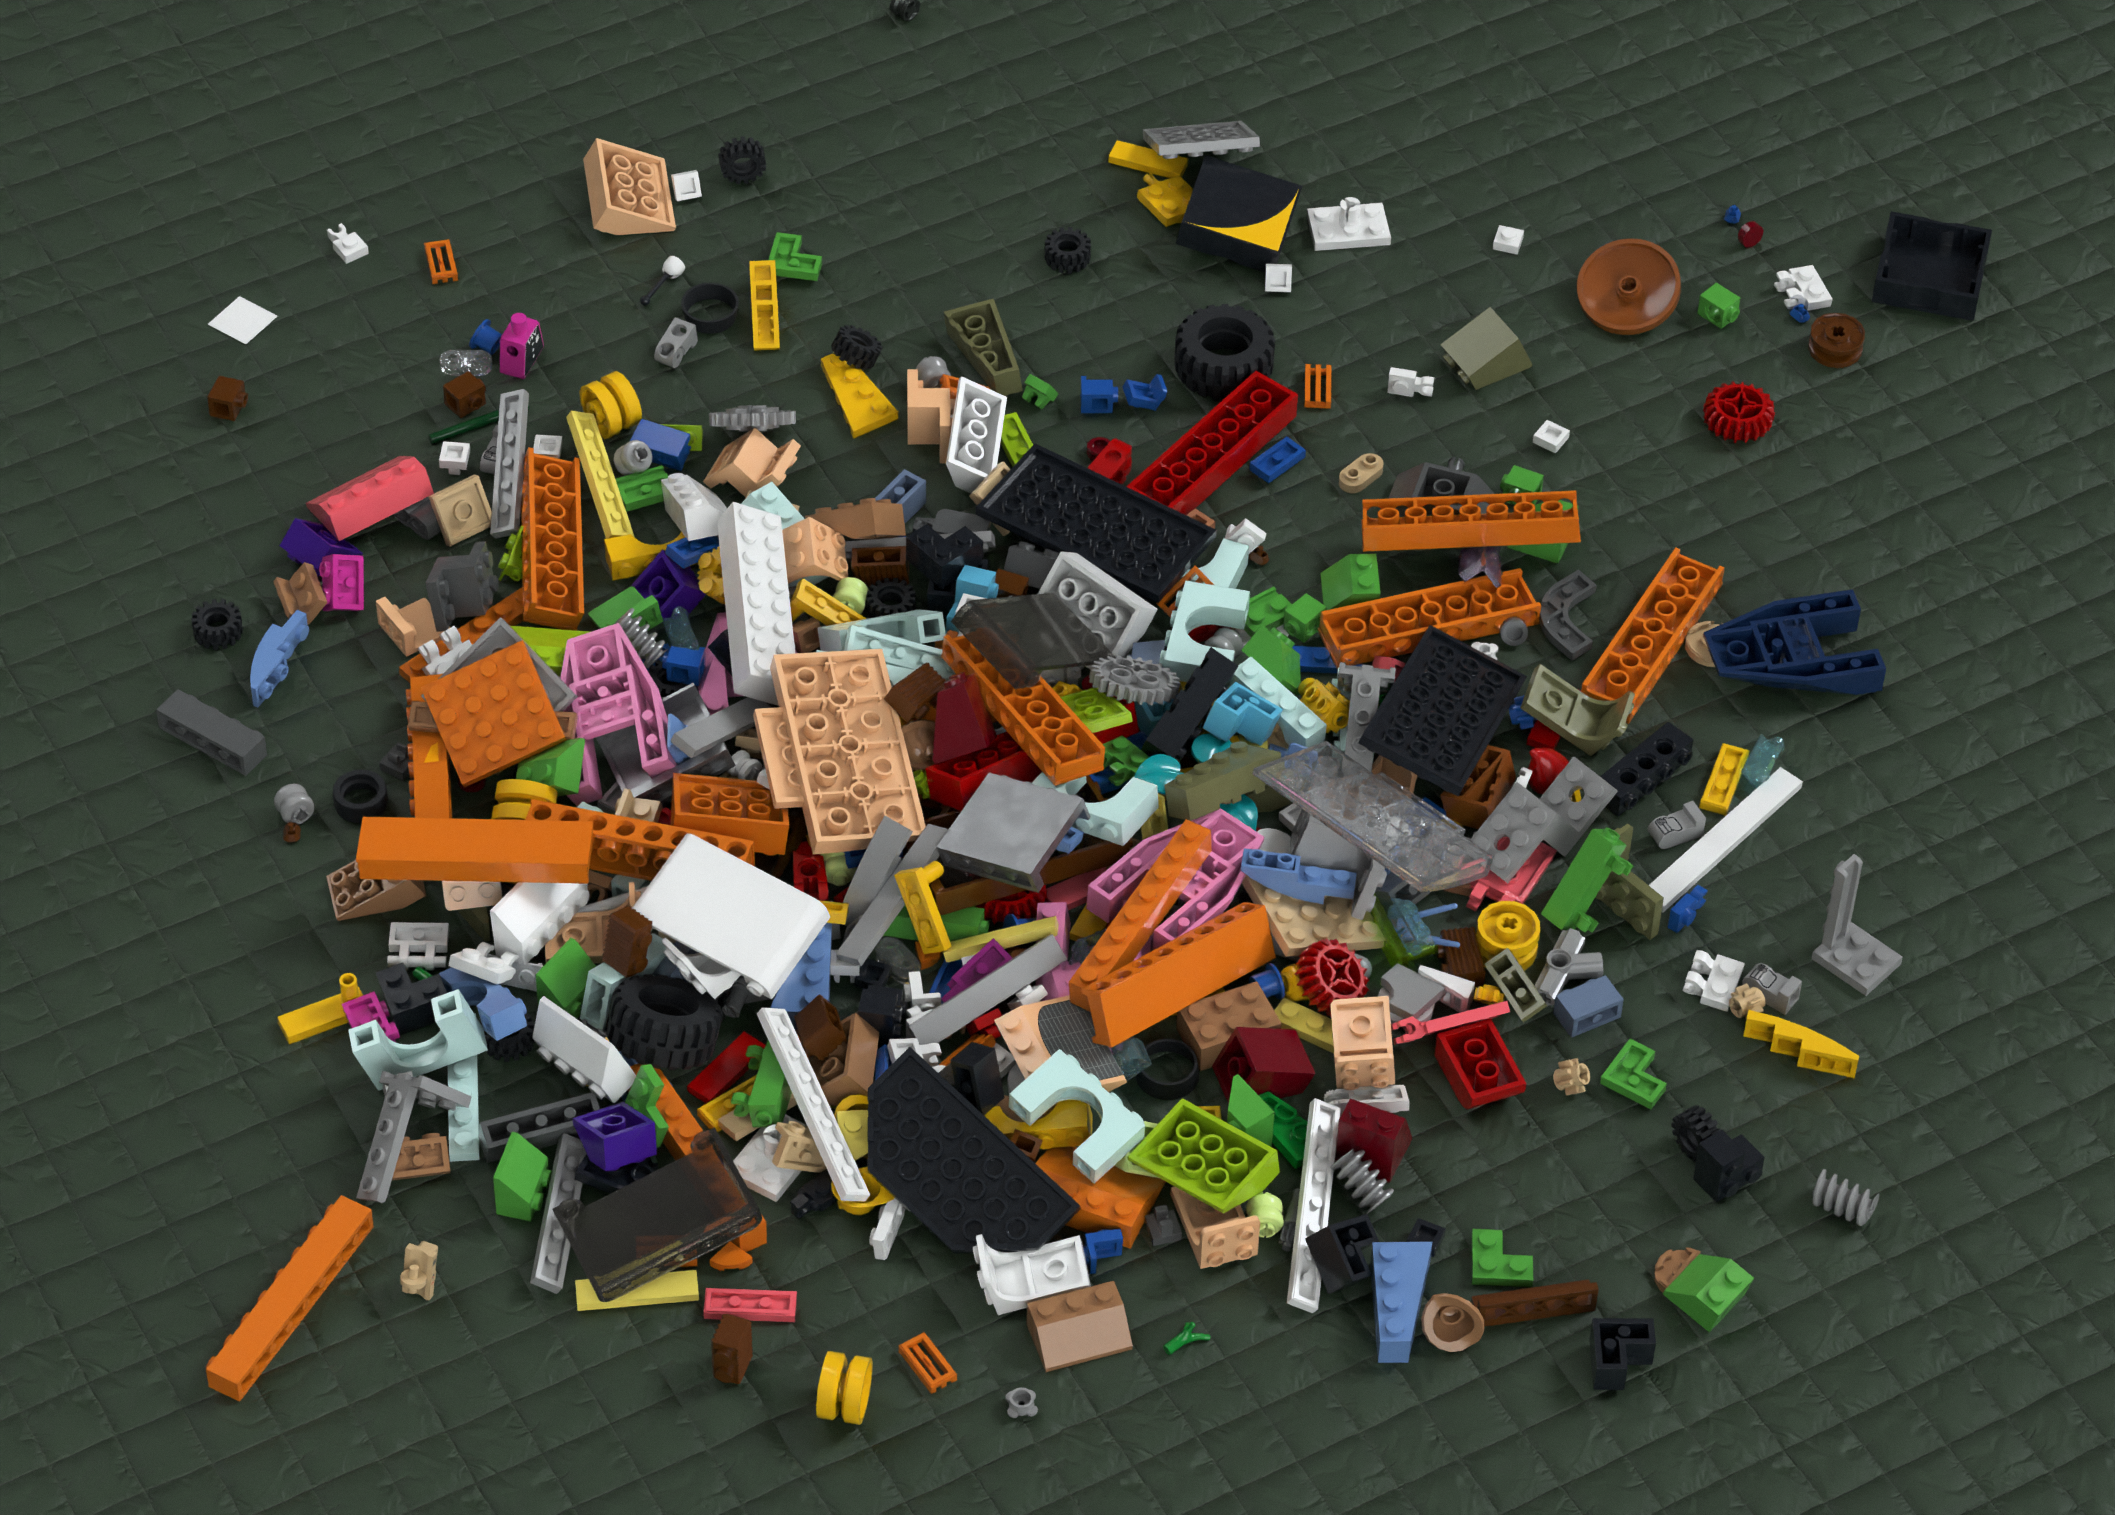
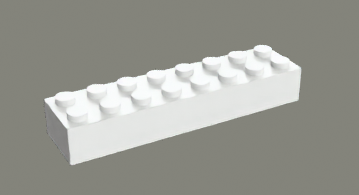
M732 502L717 520L734 693L778 705L770 671L773 655L795 654L781 516Z

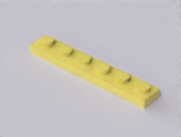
M571 410L566 418L605 537L607 539L631 534L635 538L594 414Z

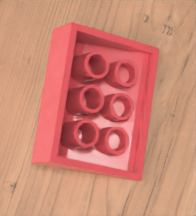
M398 456L305 504L338 541H341L434 494L425 467L413 456Z

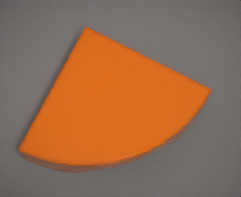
M919 941L915 942V951L921 970L929 968L939 961L943 952L924 954Z
M731 1241L710 1259V1266L720 1271L736 1268L741 1270L753 1263L752 1256Z

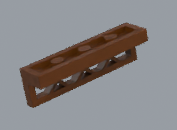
M1589 1279L1471 1296V1303L1480 1311L1484 1319V1327L1595 1311L1599 1289L1597 1282L1590 1283Z

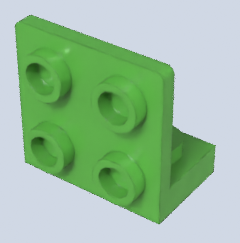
M633 586L588 613L589 618L599 629L613 625L630 608H634L631 618L641 616L642 620L639 626L649 624L648 631L663 622L658 601L654 596L651 595L644 599Z

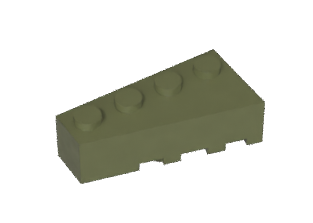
M994 298L944 311L947 334L990 389L1003 396L1023 391L1019 368Z
M1243 741L1232 743L1226 750L1213 754L1212 758L1203 763L1196 764L1190 771L1177 775L1174 780L1164 785L1169 816L1192 821L1219 810L1220 804H1234L1241 801V795L1252 791L1254 794L1265 791V785L1273 783L1275 786L1285 783L1281 752L1247 745Z

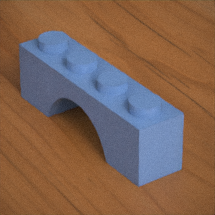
M452 967L438 973L447 993L459 989L469 1006L477 1005L484 1031L496 1041L527 1026L524 1016L527 1014L525 1004L520 998H515L507 987L503 988L500 984H494Z

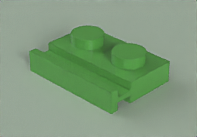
M663 465L647 469L644 472L616 478L626 512L664 501L661 480L667 479L668 474L665 473Z
M1274 586L1250 598L1244 631L1252 637L1261 625L1269 630L1283 625L1285 610L1292 604L1282 594H1278Z

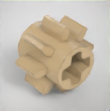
M1746 983L1736 987L1735 992L1731 993L1732 997L1729 1000V1006L1736 1017H1745L1747 1019L1748 1010L1764 1012L1765 997L1759 988H1749Z
M1578 1058L1558 1062L1560 1069H1556L1553 1075L1556 1087L1561 1091L1565 1090L1566 1096L1585 1092L1584 1085L1590 1081L1588 1067L1584 1063H1579Z

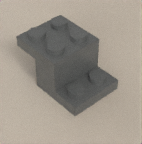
M486 541L475 542L469 555L437 558L425 583L437 632L446 631L455 617L485 615L489 605L492 604L493 596L498 591L499 583L497 576L493 575V555L491 551H488Z

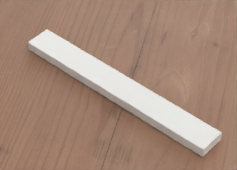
M1780 767L1649 884L1652 889L1664 897L1662 913L1802 788L1803 781Z
M761 1008L757 1016L841 1201H866L870 1193L786 1010Z
M1316 1098L1310 1102L1287 1295V1304L1310 1313L1318 1310L1322 1278L1305 1238L1328 1226L1334 1172L1330 1166L1335 1163L1341 1110L1339 1107Z

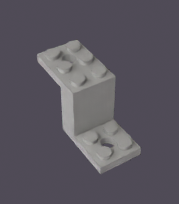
M1573 757L1540 799L1516 782L1464 849L1508 884L1543 840L1565 857L1618 791L1581 761ZM1578 789H1583L1585 793L1583 799L1579 802H1573V793ZM1503 837H1509V846L1505 850H1498V841Z
M1311 787L1290 836L1289 854L1301 856L1300 865L1357 873L1351 916L1362 920L1366 911H1372L1376 901V896H1374L1376 887L1381 888L1387 875V872L1384 871L1387 865L1385 857L1388 850L1384 848L1385 837L1324 815L1322 811L1325 803L1321 801L1322 791Z

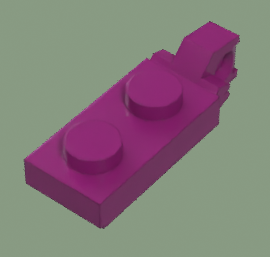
M993 938L951 977V980L947 983L951 990L941 998V1001L943 1003L1013 958Z

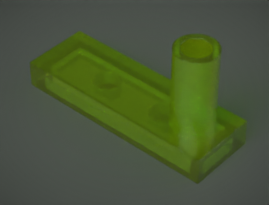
M1374 893L1376 901L1370 913L1375 919L1373 922L1378 925L1386 939L1381 949L1391 967L1398 963L1408 968V961L1437 953L1436 944L1415 941L1403 945L1376 893Z

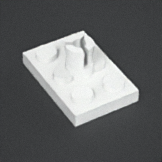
M1347 197L1345 201L1342 200L1340 202V206L1307 209V220L1315 251L1391 244V235L1383 203L1360 204L1358 199Z
M785 1114L783 1123H788L789 1121L801 1123ZM776 1124L768 1127H761L729 1165V1169L740 1184L777 1202L801 1173V1170L778 1168L772 1163L782 1136L775 1129Z

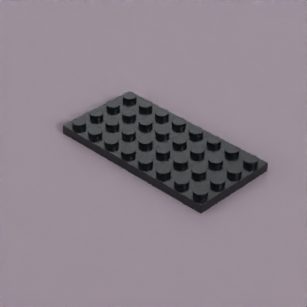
M1036 443L976 506L977 516L1043 548L1059 553H1078L1128 589L1157 603L1163 599L1214 541L1217 533L1216 529Z
M1429 625L1358 743L1369 751L1389 759L1395 765L1402 766L1415 773L1418 777L1436 784L1444 791L1459 796L1527 676Z

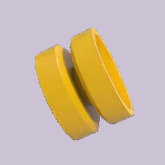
M618 371L601 377L600 382L596 380L582 386L579 391L583 412L594 414L601 437L604 439L619 434L622 428L629 429L639 424L642 419V409L636 392L627 378Z
M523 779L498 781L495 799L500 804L493 806L491 819L525 820L532 799L556 804L558 791L551 786Z
M1499 901L1490 904L1482 910L1477 921L1476 936L1483 964L1506 948H1509L1524 971L1533 965L1537 957L1540 937V920L1533 910L1515 901Z
M828 1351L818 1383L817 1418L834 1420L841 1408L842 1418L845 1423L860 1425L864 1419L869 1399L873 1368L872 1358L854 1356L847 1371L848 1362L845 1353Z

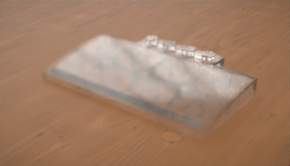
M1327 741L1263 764L1253 770L1252 774L1419 892L1454 888L1488 876L1494 857L1464 837L1465 829L1383 772L1373 774Z

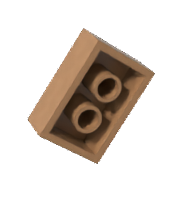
M1256 981L1198 1000L1177 1012L1176 1029L1183 1042L1194 1051L1197 1057L1198 1068L1200 1071L1212 1068L1213 1063L1236 1027L1281 1029L1282 1023Z

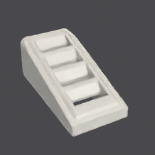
M1420 965L1418 969L1419 974L1445 986V995L1439 1001L1459 1013L1469 1010L1473 1001L1475 982Z

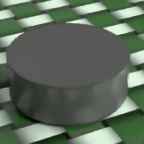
M1518 617L1507 618L1500 626L1501 638L1506 644L1511 646L1522 644L1528 636L1525 622Z

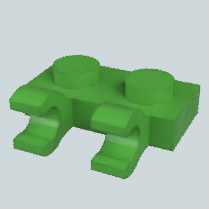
M1123 735L1103 744L1105 746L1103 766L1105 769L1110 765L1109 769L1115 773L1108 778L1115 786H1119L1125 781L1132 779L1139 766L1149 758L1147 754Z

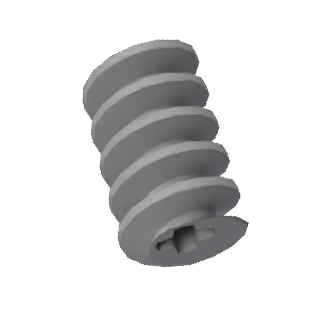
M630 608L614 624L619 623L640 659H645L643 664L647 669L667 651L662 650L665 641L661 640L655 643L654 640L657 633L653 632L647 635L646 633L650 625L646 624L640 627L639 624L642 617L638 616L632 619L631 616L634 608Z
M1352 1149L1331 1165L1330 1168L1331 1170L1341 1168L1337 1178L1339 1180L1349 1178L1344 1187L1346 1189L1356 1187L1352 1197L1353 1199L1363 1197L1359 1207L1365 1208L1370 1206L1368 1214L1386 1201L1394 1190L1393 1188L1383 1190L1382 1188L1387 1180L1384 1178L1376 1181L1375 1178L1380 1171L1378 1169L1368 1171L1372 1163L1371 1159L1362 1162L1361 1158L1365 1151L1354 1152V1149Z
M1823 1169L1812 1193L1813 1205L1817 1207L1824 1202L1825 1211H1830L1835 1207L1834 1213L1836 1216H1841L1846 1211L1845 1218L1847 1221H1852L1857 1216V1225L1863 1226L1870 1219L1877 1206L1879 1193L1873 1199H1870V1189L1867 1188L1862 1194H1859V1184L1856 1183L1850 1190L1848 1189V1179H1845L1839 1185L1837 1184L1838 1175L1834 1174L1828 1180L1826 1179L1827 1170Z

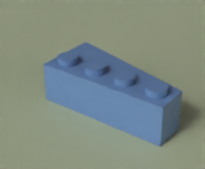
M832 923L824 925L778 990L770 1007L785 1009L794 1029L797 1028L794 1016L820 994L830 1002Z
M1372 1242L1370 1269L1372 1274L1371 1282L1378 1363L1409 1362L1430 1266L1433 1242Z

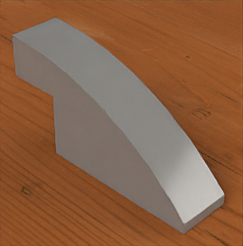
M887 816L883 817L871 839L843 900V903L849 904L845 926L850 925L858 916H863L903 860L899 855L913 831Z

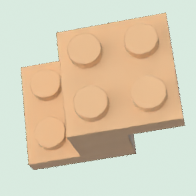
M907 369L908 445L939 444L940 463H946L953 418H950V415L954 413L955 399H950V388H923V380H918V369Z
M754 427L723 448L703 482L711 489L719 483L724 485L728 481L744 497H746L748 490L755 491L770 482H773L777 487L785 480L787 476L785 471L797 460L795 455L801 445L792 439L777 448Z

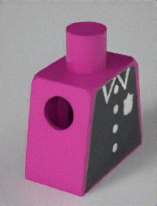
M515 313L511 316V322L500 339V373L525 379L544 347L540 323L537 320L527 318L523 313Z

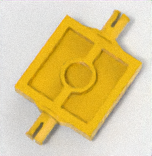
M1147 173L1143 181L1149 186L1138 190L1137 199L1165 227L1182 223L1193 188L1180 175L1164 181H1158L1152 173H1149V175Z

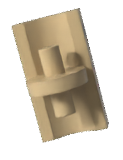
M422 1241L418 1246L411 1243L405 1248L404 1270L400 1275L402 1292L416 1293L426 1300H430L433 1297L434 1281L436 1278V1258L438 1255L437 1245Z

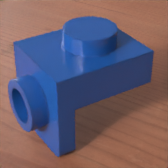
M1159 374L1154 376L1150 384L1126 380L1122 386L1128 405L1156 411L1167 395L1162 375Z
M1103 1229L1098 1232L1085 1234L1083 1249L1090 1274L1096 1273L1097 1259L1122 1255L1123 1236L1121 1229Z

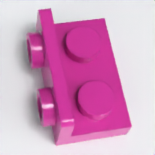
M332 554L323 557L319 568L320 576L322 577V589L327 600L323 611L364 610L363 556Z
M375 992L342 1004L351 1029L376 1020L390 1040L396 1042L395 1039L400 1038L394 1021L389 1023L387 1017H390V1013L385 1001L379 1002Z

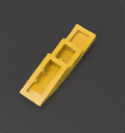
M775 260L749 261L754 351L780 350Z
M1748 1010L1743 1037L1772 1042L1771 1052L1799 1057L1798 1067L1855 1078L1859 1055L1807 1027L1779 1017Z

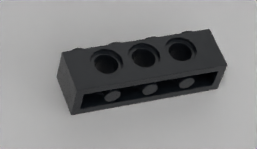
M1670 722L1664 724L1600 776L1618 791L1605 808L1616 816H1620L1626 810H1631L1639 799L1644 795L1651 794L1661 781L1668 780L1681 765L1685 766L1691 760L1694 739Z

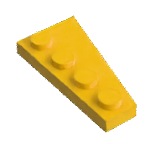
M834 353L821 358V367L831 389L834 390L835 399L842 408L843 417L850 426L853 439L898 419L897 409L861 368H855L853 364L851 366L848 365L847 361H841L839 359L840 356H835Z

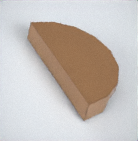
M1686 1247V1250L1672 1251L1670 1249L1662 1254L1654 1270L1655 1283L1659 1290L1663 1293L1701 1252Z

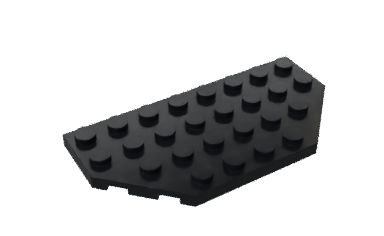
M911 1047L868 1087V1173L951 1252L973 1253V1246H977L976 1235L980 1234L983 1235L986 1244L996 1251L1039 1250L1081 1209V1206Z

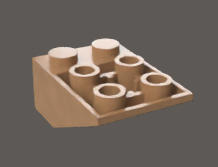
M876 498L859 500L860 504L857 505L853 503L838 504V509L831 510V507L815 509L816 514L805 516V519L811 517L834 529L835 532H839L852 539L871 540L906 536L902 504L891 503V499L876 501Z
M356 860L326 876L335 916L338 921L403 909L427 896L423 880L360 879Z

